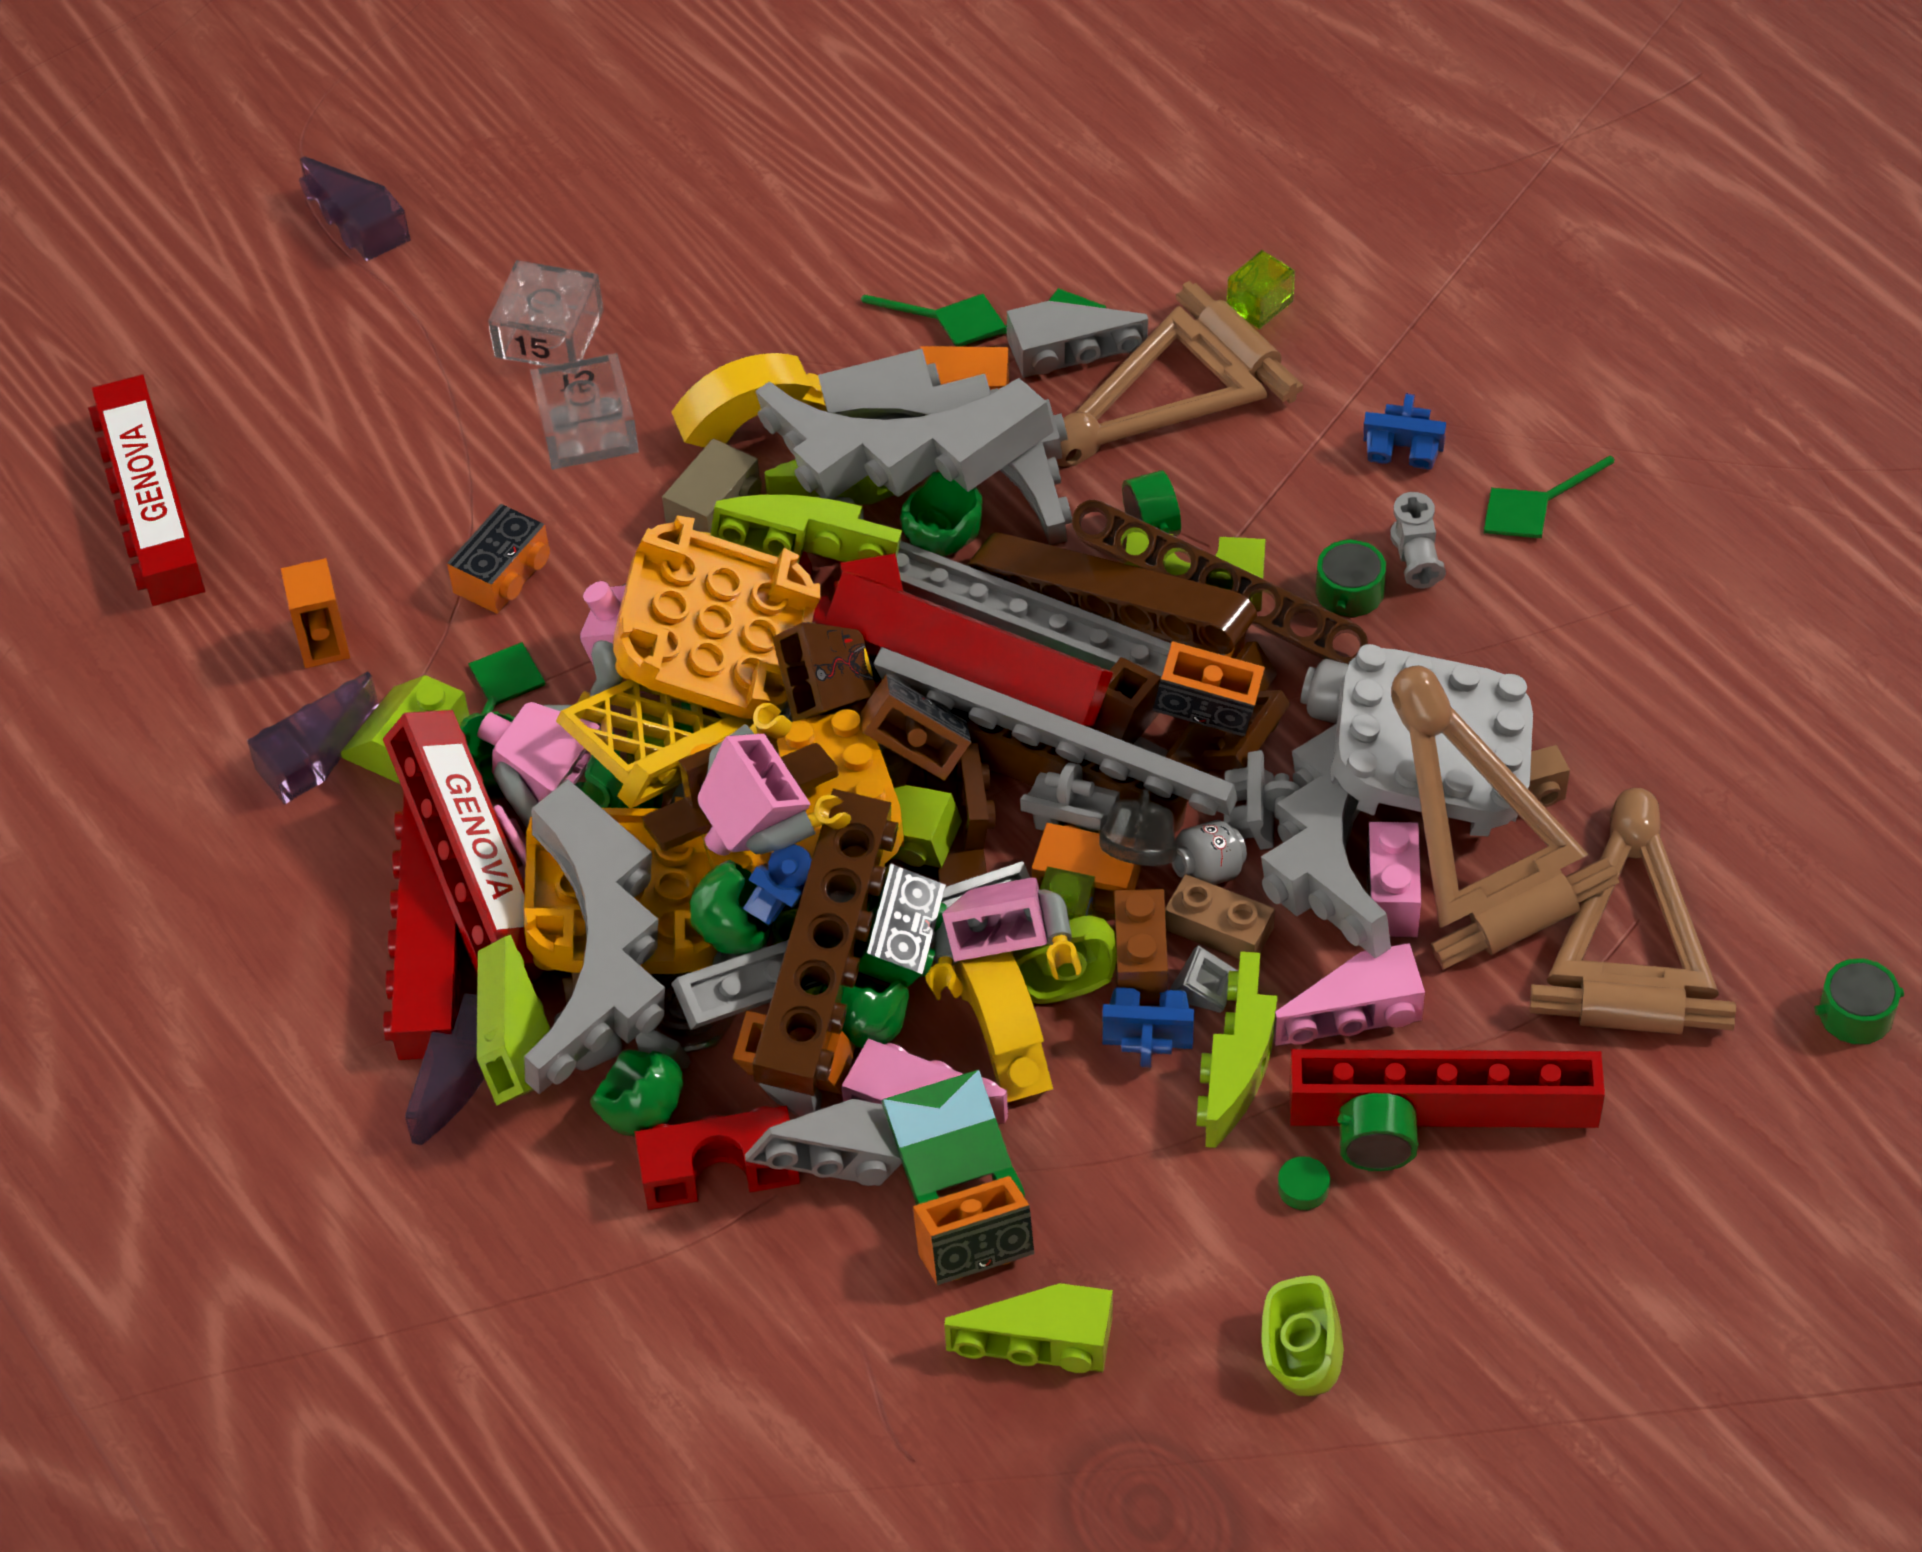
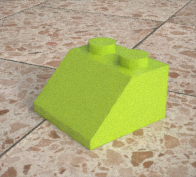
M427 675L393 687L340 752L341 757L400 784L384 744V736L403 713L453 710L460 725L465 717L470 716L465 693Z

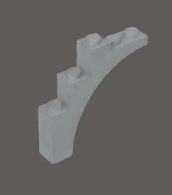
M923 349L818 375L827 412L851 418L890 420L922 417L961 407L998 390V388L989 389L986 374L941 385L935 363L926 364ZM1049 399L1045 401L1048 405L1054 432L1001 468L1000 471L1020 489L1037 514L1049 545H1054L1067 541L1065 525L1072 523V515L1067 497L1058 498L1055 488L1056 484L1061 483L1056 461L1062 458L1060 441L1068 440L1062 414L1053 415Z
M1020 378L986 397L955 409L922 417L890 420L851 418L822 411L792 398L770 381L755 391L761 410L758 411V417L771 434L778 432L783 437L786 446L795 456L798 468L795 469V475L806 491L812 492L815 490L822 498L831 500L867 475L878 487L885 485L894 495L899 497L936 470H939L946 480H955L969 492L1054 432L1047 402Z
M1337 724L1292 751L1295 771L1293 773V781L1301 788L1277 803L1280 823L1277 829L1283 843L1261 856L1264 873L1262 886L1266 895L1273 903H1281L1295 916H1299L1312 908L1322 920L1328 919L1338 927L1352 945H1360L1374 958H1377L1391 949L1387 913L1364 891L1350 868L1346 856V848L1353 823L1360 810L1356 809L1359 801L1347 793L1340 783L1332 784L1330 767L1334 758Z
M569 779L532 807V835L555 858L573 887L585 921L587 940L584 965L571 999L551 1030L524 1056L525 1082L538 1094L543 1092L552 1083L557 1085L566 1080L582 1057L590 1051L592 1053L598 1052L609 1042L613 1031L628 1044L641 1032L648 1034L655 1029L664 1016L665 987L640 966L657 949L658 918L634 898L645 890L651 880L652 852Z

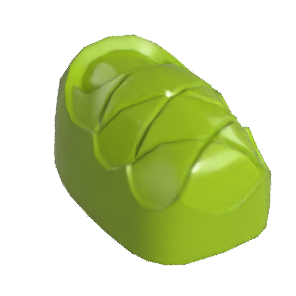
M1087 915L1069 920L1072 934L1070 942L1076 947L1082 967L1079 975H1076L1072 963H1065L1057 969L1059 979L1056 980L1053 977L1046 956L1047 949L1051 946L1048 942L1043 946L1013 951V956L1024 978L1032 1003L1048 1004L1090 993L1111 982L1117 963L1116 934L1105 919Z
M1314 1275L1295 1277L1275 1284L1266 1296L1262 1317V1351L1266 1366L1284 1388L1300 1397L1318 1396L1330 1391L1338 1380L1343 1362L1342 1330L1334 1296L1327 1283L1322 1278Z

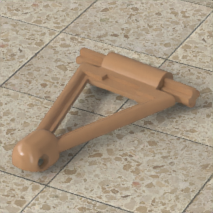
M1188 281L1182 285L1183 290L1176 294V300L1196 320L1182 307L1177 306L1076 412L1063 417L1068 440L1060 441L1062 458L1056 460L1057 465L1063 467L1076 466L1093 456L1102 444L1267 398V392L1261 384L1262 382L1283 402L1287 401L1289 404L1296 400V395L1303 391L1304 387L1281 364V353L1226 301H1214L1197 283L1192 284ZM1176 338L1227 386L1224 389L1103 423H1098L1097 421ZM1073 449H1077L1074 457L1066 460L1068 453Z
M1410 666L1395 676L1391 686V698L1403 725L1410 732L1439 927H1444L1467 915H1470L1471 924L1430 944L1433 949L1432 953L1436 961H1439L1443 970L1483 950L1493 955L1580 911V902L1619 883L1616 876L1618 873L1614 865H1611L1608 857H1604L1565 877L1560 870L1561 868L1589 854L1451 707L1450 701L1439 680L1431 670L1424 666ZM1441 733L1547 845V847L1460 890L1458 889L1435 736Z
M1630 788L1623 791L1616 798L1610 818V838L1600 859L1608 857L1611 865H1614L1618 873L1616 875L1617 878H1619L1628 857L1643 859L1683 969L1583 960L1614 890V885L1580 903V911L1576 913L1548 975L1547 982L1552 986L1531 985L1529 1011L1530 1013L1579 1017V1026L1680 1035L1683 1032L1684 1026L1734 1030L1735 1002L1709 1000L1718 997L1719 992L1660 837L1659 803L1656 797L1648 790Z

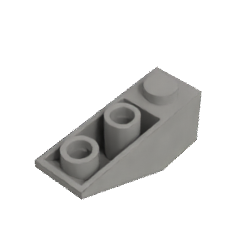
M1045 301L1007 311V341L1023 378L1036 374H1047L1053 370L1080 363L1087 364L1096 359L1120 353H1130L1135 351L1148 337V317L1144 313L1055 301Z
M850 1099L772 1126L745 1154L746 1162L768 1165L773 1169H790L812 1173L817 1177H834L856 1181L866 1186H880L902 1164L883 1105L857 1099Z

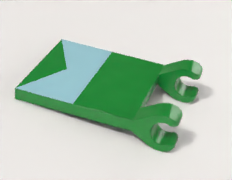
M979 1070L891 1096L881 1101L916 1205L939 1198L938 1191L988 1175H992L993 1181L1011 1176L1023 1196H1025L1021 1181L1009 1158Z

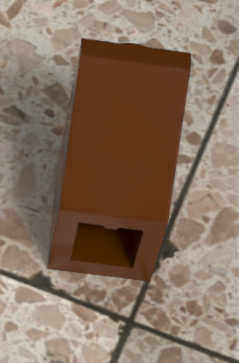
M1120 657L1109 670L1114 673L1094 726L1086 727L1134 744L1159 715L1158 712L1152 710L1161 676Z

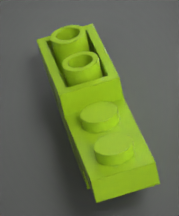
M753 495L716 501L711 536L775 557H779L783 548H786L800 555L797 563H799L803 551L847 562L894 553L897 558L902 530L860 519L862 506L811 496Z
M1240 951L1239 971L1229 970L1227 1000L1236 1001V1013L1226 1012L1224 1034L1213 1033L1212 1053H1202L1200 1083L1209 1084L1208 1096H1198L1196 1126L1206 1127L1205 1147L1216 1148L1234 1129L1257 1094L1269 1063L1274 1041L1277 996L1258 994L1260 953Z

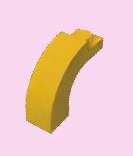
M767 353L744 357L725 364L700 379L685 393L671 413L684 443L705 448L714 438L726 444L742 424L758 415L761 407L755 391L769 381L792 398L827 412L819 377L814 373L806 374L799 357L795 355Z
M1011 951L961 960L953 964L954 971L963 984L962 1000L970 1003L977 1016L988 1048L996 1082L1000 1088L1007 1090V1102L1052 1090L1053 1085L1041 1042H1044L1039 1021L1026 983Z

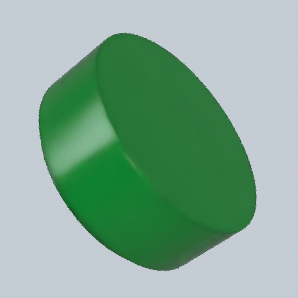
M1299 1156L1283 1164L1278 1174V1193L1283 1202L1288 1206L1298 1210H1310L1320 1206L1328 1197L1330 1175L1325 1165L1319 1160L1312 1157Z

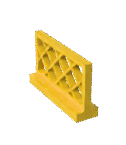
M626 680L561 710L556 719L560 726L623 783L617 797L630 809L681 784L682 778L678 760L690 756V752L695 746L704 743L711 744L726 736H730L744 724L748 727L754 724L752 719L739 718L717 710L714 711L722 719L703 714L702 707L711 708L651 690L633 680ZM640 691L659 695L660 702L640 697ZM671 699L691 704V711L672 706ZM610 705L630 709L631 716L612 712ZM642 713L661 717L662 725L642 720ZM580 719L601 723V731L587 727ZM673 721L693 726L694 733L675 729ZM612 727L631 731L633 739L612 734ZM644 735L664 740V747L645 743ZM614 750L633 754L635 762L628 765Z

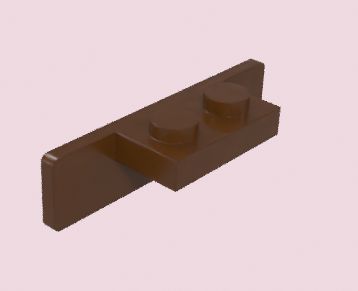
M1246 642L1235 658L1265 667L1245 737L1189 722L1165 756L1166 758L1207 774L1213 770H1233L1247 767L1248 752L1259 750L1269 734L1277 728L1280 718L1290 705L1282 690L1266 691L1275 679L1277 672L1258 642Z
M765 733L779 755L777 739L771 738ZM812 743L780 757L802 792L834 779L839 775L838 766L818 743ZM716 745L678 760L685 794L684 799L642 817L645 829L662 850H669L682 845L687 841L708 833L712 828V824L698 804V794L707 777L710 752Z
M970 743L945 781L923 769L926 789L952 793L962 819V823L942 868L936 867L938 882L945 884V887L987 873L984 855L986 833L988 829L995 828L994 801L986 800L985 791H989L990 786L988 762L980 761L978 743Z

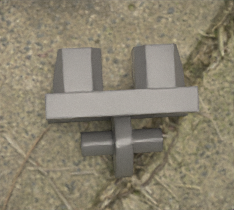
M1262 750L1248 752V765L1246 768L1225 771V781L1234 784L1238 798L1237 801L1247 800V805L1234 807L1230 816L1224 814V822L1229 824L1231 828L1237 829L1243 839L1254 837L1260 850L1274 848V816L1279 820L1277 803L1301 787L1289 781V776L1285 773H1279L1274 778L1273 773L1265 770Z
M1067 763L1061 774L1040 772L1031 791L1028 794H1024L1020 799L1021 811L1033 814L1035 829L1044 831L1046 823L1062 826L1067 822L1085 831L1105 834L1108 829L1109 818L1120 804V792L1098 787L1093 782L1082 780V767L1079 764Z

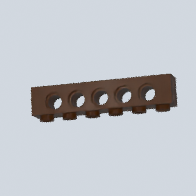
M833 789L831 795L842 799L844 802L830 810L829 819L836 814L845 812L851 816V821L845 828L839 830L832 829L825 824L821 827L753 1061L754 1082L814 1096L818 1080L827 1082L830 1075L834 1051L827 1050L831 1034L840 1035L844 1025L847 1004L840 1002L845 986L853 988L855 985L860 958L853 956L858 940L866 942L873 920V912L867 911L871 895L880 896L886 873V867L879 866L883 850L892 852L899 825L898 822L891 821V802ZM849 846H860L867 852L859 857H849L842 851ZM839 890L848 891L854 896L851 900L843 903L835 902L829 898L832 893ZM823 936H834L841 943L834 948H822L816 944V941ZM819 981L828 986L825 992L818 995L808 994L802 988L807 983ZM800 1027L808 1028L815 1033L810 1040L804 1042L795 1041L789 1036L794 1029Z

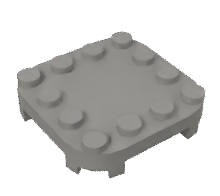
M1366 644L1360 647L1357 656L1349 662L1337 696L1339 710L1334 758L1330 767L1332 784L1340 783L1347 793L1359 801L1356 809L1374 815L1378 804L1382 803L1422 812L1410 732L1403 725L1391 698V686L1395 676L1410 666H1424L1436 675L1450 701L1451 707L1526 788H1529L1533 710L1531 700L1526 694L1527 684L1522 677L1516 674H1502L1488 668L1402 650L1380 648L1373 644ZM1443 733L1436 735L1435 739L1447 817L1471 822V836H1489L1492 828L1506 825L1511 820L1515 822L1518 814Z

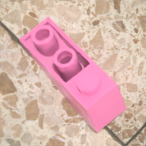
M1410 943L1391 946V949L1377 958H1374L1367 951L1358 953L1275 1012L1274 1025L1275 1046L1289 1043L1301 1045L1317 1038L1334 1035L1353 1036L1364 1030L1386 1026L1403 1027L1412 1022L1422 1020L1425 990Z
M868 1038L842 1084L843 1102L857 1099L882 1104L881 1101L885 1098L950 1079L963 1073L953 1070L944 1062L938 1060L928 1061L909 1054L896 1044H882ZM982 1077L997 1123H1005L1008 1118L1007 1090L1000 1088L992 1080Z

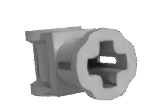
M1408 492L1399 496L1394 503L1393 514L1397 521L1391 527L1390 539L1393 545L1398 548L1401 561H1406L1407 567L1404 571L1406 583L1414 588H1428L1443 580L1446 575L1444 563L1438 560L1434 545L1436 537L1433 521L1435 505L1425 494Z

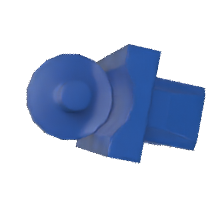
M1409 393L1405 394L1403 406L1386 404L1385 414L1365 412L1364 441L1367 442L1368 461L1384 464L1390 463L1394 445L1411 447L1409 465L1414 468L1430 470L1434 466L1438 451L1444 452L1446 422L1430 420L1431 409L1414 407L1415 394Z
M797 844L774 851L770 856L768 864L765 863L757 866L748 879L756 884L757 887L743 909L770 925L777 920L786 904L790 907L799 904L804 889L800 885L806 882L812 862L809 852Z
M1116 987L1113 990L1110 1003L1103 1004L1102 1044L1122 1045L1121 1052L1141 1053V1067L1151 1068L1152 1053L1172 1054V1048L1193 1049L1194 1009L1189 1008L1185 991L1166 990L1160 993L1159 1007L1140 1006V992L1134 988Z

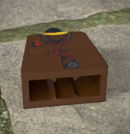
M802 622L772 637L792 721L827 715L870 698L876 690L875 682L881 680L874 666V661L878 654H867L864 638L859 630Z

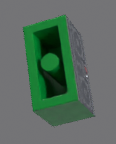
M893 864L886 868L880 896L871 895L867 911L873 912L868 939L866 942L858 940L853 956L860 958L858 972L890 984L898 979L906 985V988L918 977H925L935 956V949L930 947L933 932L940 928L943 922L942 914L947 908L946 904L941 903L945 884Z

